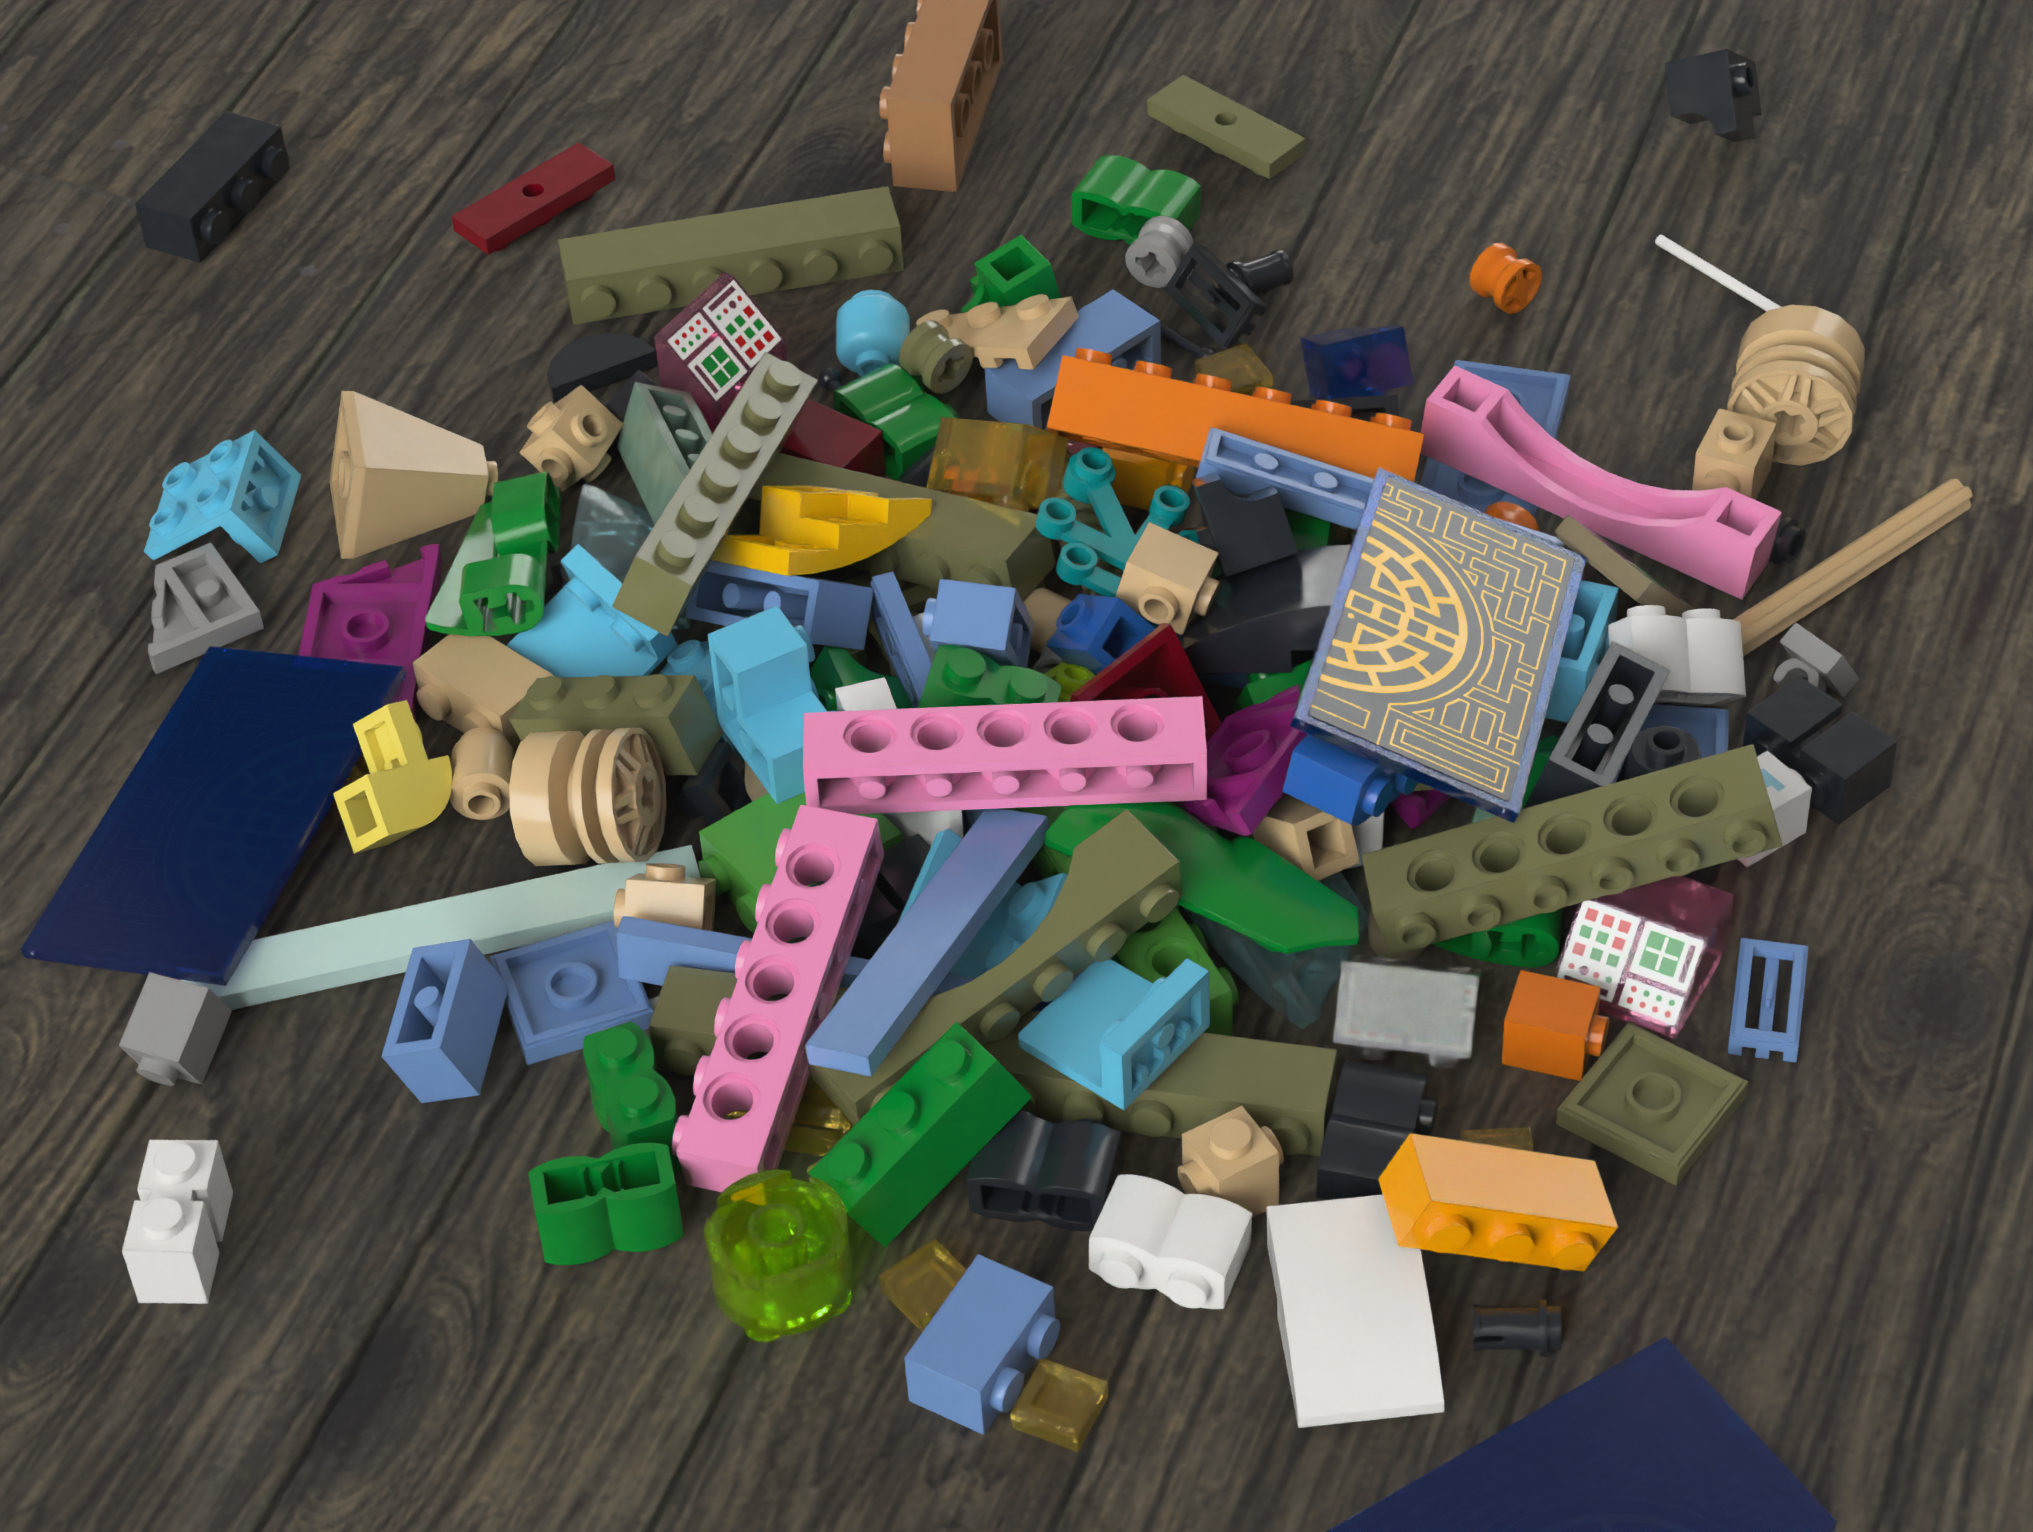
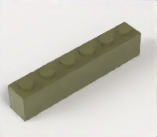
M888 186L558 239L573 325L709 303L733 280L746 296L904 271L901 229ZM733 286L729 287L715 301L725 300L736 289Z
M779 453L775 462L771 463L758 481L728 534L759 535L762 486H819L878 493V497L882 498L919 497L932 499L931 515L917 528L882 551L847 565L849 567L868 572L873 571L880 575L893 571L896 579L936 589L939 587L940 579L1012 587L1017 589L1024 602L1056 565L1050 538L1039 533L1035 526L1037 514Z

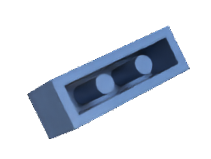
M1112 289L1077 311L1079 318L1034 370L1019 369L1016 359L1013 358L1003 359L1004 363L998 368H985L988 414L1028 442L1038 436L1046 435L1062 355L1075 357L1077 348H1085L1112 355L1111 366L1134 370L1136 361L1161 365L1160 320Z
M712 560L687 605L685 618L729 626L778 606L793 627L800 625L804 628L812 644L864 650L874 588L807 575L786 576Z

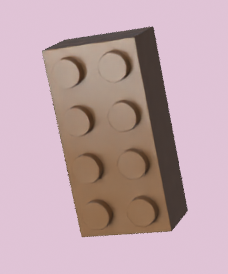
M999 0L917 1L916 21L908 22L906 27L905 50L903 54L895 55L891 86H884L880 97L881 119L888 120L889 128L884 139L883 158L885 163L892 165L893 186L948 192L958 191L1003 64Z

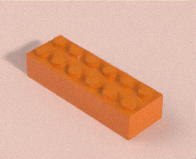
M1077 348L1075 357L1062 355L1046 435H1058L1063 439L1198 468L1211 427L1379 481L1386 482L1387 478H1392L1413 488L1424 433L1410 431L1412 424L1410 419L1376 413V416L1371 417L1370 422L1350 418L1352 411L1350 406L1323 400H1316V404H1312L1311 409L1290 405L1292 394L1264 387H1256V391H1253L1252 396L1231 392L1232 381L1204 374H1196L1193 383L1171 379L1172 368L1151 362L1136 361L1134 370L1111 366L1112 355L1091 349Z

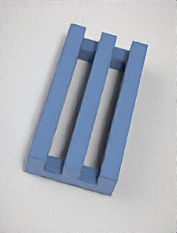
M1741 938L1728 1054L1741 1056L1742 1047L1756 1048V1058L1769 1059L1770 1050L1783 1052V1061L1796 1063L1809 946ZM1753 956L1766 957L1758 1029L1745 1028ZM1780 959L1793 961L1785 1033L1772 1031Z

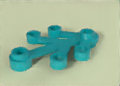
M1087 447L1081 449L1069 459L1062 484L1065 492L1071 498L1092 505L1105 534L1075 520L1076 510L1074 506L1067 500L1057 497L1047 498L1040 504L1035 526L1043 536L1054 540L1061 539L1069 543L1061 549L1056 565V572L1063 581L1072 585H1083L1105 597H1115L1121 577L1096 567L1097 558L1122 569L1124 572L1126 563L1148 523L1150 522L1170 531L1172 527L1183 523L1190 499L1185 491L1176 486L1164 485L1157 488L1149 507V516L1135 535L1112 488L1116 471L1111 457L1101 449ZM1184 530L1177 534L1199 544L1196 530ZM1146 620L1155 629L1160 626L1151 621Z

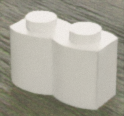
M1636 606L1627 610V617L1608 625L1609 646L1614 641L1671 670L1654 703L1668 702L1687 706H1719L1746 696L1741 622L1721 619L1719 610L1694 609L1683 612L1682 617L1666 615L1665 607Z
M1118 1175L1089 1237V1270L1101 1276L1107 1283L1118 1288L1157 1289L1175 1303L1186 1308L1224 1309L1251 1245L1252 1213L1233 1202L1219 1197L1204 1194H1183L1176 1188L1152 1178L1139 1175Z

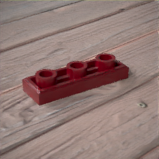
M578 142L452 216L454 232L488 255L503 250L513 240L537 226L549 223L557 214L580 201L591 198L596 191L615 181L614 165Z

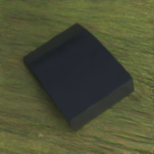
M1360 544L1322 546L1297 550L1298 553L1227 577L1223 573L1214 577L1213 579L1220 581V585L1206 616L1194 613L1184 634L1176 633L1195 673H1292L1295 650H1330L1360 562Z

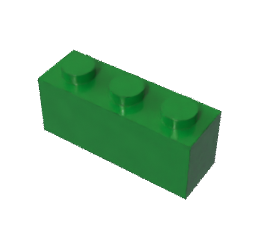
M956 1021L808 1173L852 1219L882 1246L886 1247L1033 1096Z

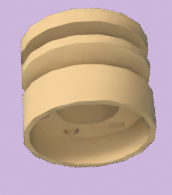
M1788 305L1768 310L1749 325L1741 340L1736 363V375L1733 378L1732 391L1728 399V411L1777 423L1772 462L1802 466L1824 461L1843 448L1852 433L1854 415L1857 408V395L1860 392L1864 370L1865 348L1857 331L1837 314L1816 306Z
M616 728L614 731L612 729H594L586 736L580 731L529 733L520 742L512 762L509 783L510 815L516 840L524 856L535 866L586 864L590 858L598 864L618 863L619 861L622 863L645 862L654 855L664 832L667 808L666 781L660 754L652 737L643 728Z

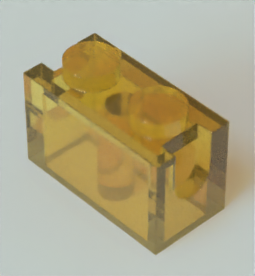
M942 417L926 488L1028 512V508L1039 509L1040 504L1045 499L1057 496L1069 439L1028 424Z

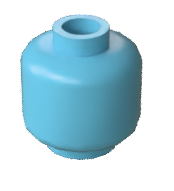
M880 290L862 291L846 301L838 309L836 317V354L840 363L852 372H857L861 377L888 363L900 366V349L906 337L910 334V317L905 306L890 294Z

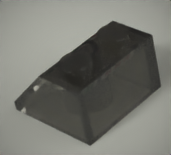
M1353 953L1342 960L1333 1043L1349 1044L1348 1055L1351 1057L1389 1060L1390 1049L1417 1052L1416 1063L1420 1065L1457 1068L1458 1057L1471 1058L1474 1054L1486 968Z

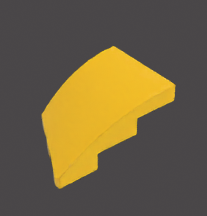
M762 486L759 535H726L712 560L786 576L814 574L841 568L882 551L912 532L931 515L932 499L919 497L882 498L878 497V493L819 486Z

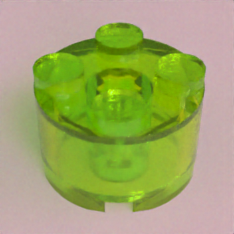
M774 1169L748 1175L732 1183L717 1198L718 1207L711 1216L710 1221L707 1218L704 1237L715 1299L723 1313L734 1323L743 1327L748 1337L755 1341L770 1342L778 1339L780 1336L811 1330L823 1324L832 1316L843 1313L850 1305L854 1270L847 1212L838 1193L826 1182L813 1177V1184L803 1180L792 1179V1172L789 1170Z

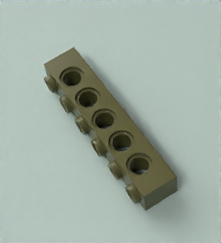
M1751 744L1362 854L1361 857L1373 915L1388 953L1393 955L1411 949L1424 948L1429 944L1472 932L1485 931L1494 926L1537 914L1550 913L1562 907L1605 895L1618 894L1627 889L1666 878L1683 876L1692 871L1727 861L1751 857L1760 852L1783 845L1754 745Z

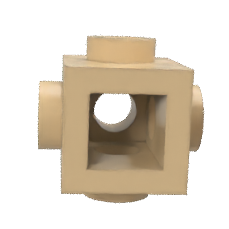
M580 385L557 403L553 404L551 401L546 403L532 417L527 428L533 433L519 453L536 467L539 472L548 471L554 485L559 486L563 492L582 478L587 483L593 481L607 467L611 456L606 451L619 433L623 423Z

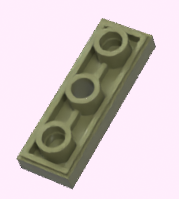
M1182 75L1147 99L1149 116L1168 125L1175 132L1185 134L1211 148L1213 152L1224 155L1251 169L1253 173L1271 179L1306 154V138L1185 75Z

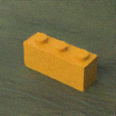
M1410 1133L1378 1178L1397 1244L1401 1247L1584 1272L1618 1228L1596 1162L1592 1160Z

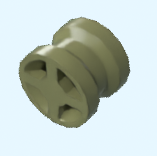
M932 320L923 322L914 328L906 337L899 353L900 366L912 376H922L923 383L935 394H945L957 387L966 377L973 360V351L968 344L961 339H950L947 329L937 321Z

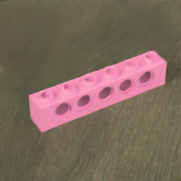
M1202 696L804 713L803 776L806 805L849 814H878L1207 800V749Z
M800 804L792 829L784 828L782 830L776 848L775 861L778 867L772 884L765 883L758 895L755 911L756 922L758 923L752 941L744 940L737 954L735 964L736 986L732 997H724L717 1009L714 1025L717 1039L711 1056L703 1055L695 1071L693 1091L696 1097L689 1116L681 1115L674 1129L672 1153L679 1159L686 1185L767 1201L811 1072L804 1046L832 1010L884 858L883 845L876 818ZM820 881L826 882V883H824V884H822V885H820V886H815V887H809V886H808V885H810V884H812V883H814V882H820ZM794 938H807L799 943H787ZM788 994L781 1000L767 1001L773 995ZM755 1052H768V1054L759 1059H745ZM734 1111H748L744 1116L738 1119H723L726 1115Z

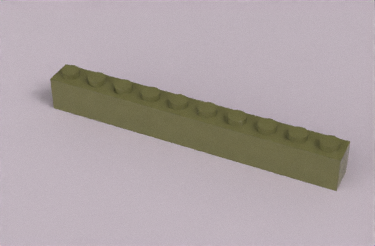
M669 966L649 1024L657 1070L670 1071L684 1076L695 1075L701 1057L703 1055L711 1056L717 1039L714 1032L717 1009L724 997H732L737 983L735 973ZM839 987L832 1009L848 988ZM788 994L773 995L767 1001L781 1000ZM1028 1011L1020 1017L1015 1028L1006 1037L996 1042L988 1041L983 1045L1033 1096L1020 1109L1021 1111L1030 1112L1038 1118L1052 1122L1091 1119L1115 1130L1136 1132L1149 1137L1166 1136L1182 1139L1183 1133L1243 1106L1260 1128L1267 1126L1274 1133L1283 1154H1303L1320 1157L1336 1096V1049L1202 1033L1125 1110H1122L1019 1047V1032L1040 1012ZM755 1052L745 1059H759L768 1054V1052ZM810 1072L805 1090L814 1093H824L812 1079Z

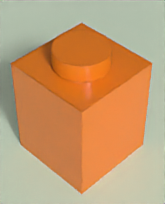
M1520 970L1504 1019L1502 1064L1581 1081L1589 1056L1600 1057L1603 1054L1607 1039L1609 1017L1598 1015L1601 987Z

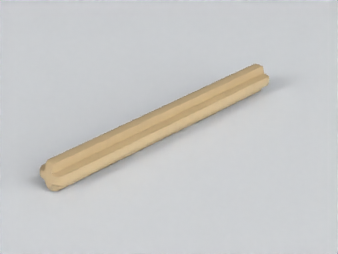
M1949 479L1734 618L1733 620L1741 622L1743 656L1969 510L1971 507L1970 498L1973 496L1970 487L1963 486L1958 479Z

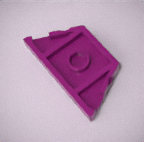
M429 544L421 547L422 559L391 570L386 560L362 567L361 570L354 574L339 575L313 584L295 670L297 672L390 681L391 685L376 710L387 704L407 700L414 721H416L419 702L416 696L418 687L413 662L428 651L431 630L428 629L424 618L438 593L443 564L440 544Z
M1299 684L1275 694L1272 698L1262 703L1253 704L1227 716L1206 743L1207 800L1172 802L1203 823L1243 836L1252 835L1275 802L1286 794L1282 790L1293 750L1309 733L1320 728L1326 729L1329 723L1309 714L1315 693L1306 697Z

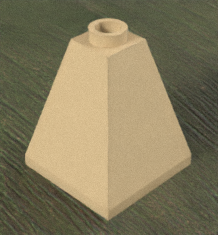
M342 391L329 481L341 559H354L475 515L480 505L484 504L485 497L493 496L494 483L498 482L496 461H486L484 447L479 443L355 391Z

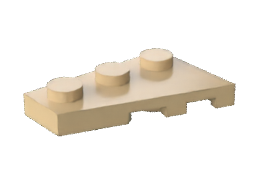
M1042 294L1026 298L1017 305L999 307L996 302H988L978 305L968 312L952 315L947 310H937L922 316L917 320L916 324L918 326L929 320L937 321L947 329L950 339H961L970 346L973 351V357H978L982 368H998L1004 363L1003 359L1013 358L1016 359L1019 369L1034 370L1079 316L1072 296L1049 300L1047 295Z

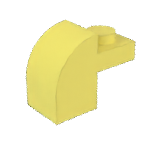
M407 700L387 704L353 724L370 774L336 791L333 795L354 854L389 845L431 823L443 812L449 801L453 779L449 756L446 755L428 760L422 744L421 731L414 721Z

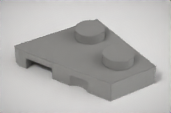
M212 543L156 565L154 587L157 597L152 601L151 620L154 627L153 643L148 644L149 658L152 669L156 674L264 629L259 609Z

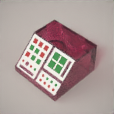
M725 272L654 336L661 387L691 392L712 434L764 352L788 362L784 337L736 278Z
M1674 876L1627 889L1618 894L1605 895L1580 902L1554 977L1601 987L1599 1011L1676 1039L1728 948L1734 894L1683 876Z

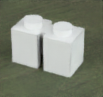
M149 1140L137 1188L140 1200H134L122 1249L138 1302L208 1304L219 1257L216 1242H222L233 1195L218 1140Z

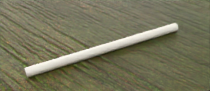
M1659 235L1656 238V245L1763 310L1768 311L1781 307L1667 237Z

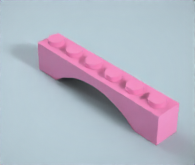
M1457 366L1450 370L1426 400L1421 433H1424L1421 454L1565 519L1569 515L1593 532L1741 600H1743L1769 562L1782 514L1777 509L1728 487L1703 491L1669 490L1639 484L1609 473L1579 457L1550 436L1522 408L1508 389Z

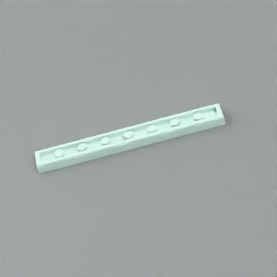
M692 845L656 852L645 862L622 863L619 861L618 863H606L241 942L221 976L179 971L180 980L209 988L230 1010L406 972L414 947L471 939L482 954L485 955L534 944L614 920V902L617 890L619 888L626 889V879L638 873L645 874L646 864L649 863L686 866L685 877L701 878Z

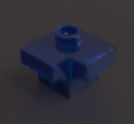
M1398 324L1377 328L1351 326L1300 338L1310 395L1315 396L1317 399L1387 395L1386 390L1413 384L1404 326Z

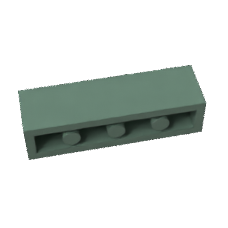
M635 382L617 442V448L655 525L709 441L712 432L691 392Z

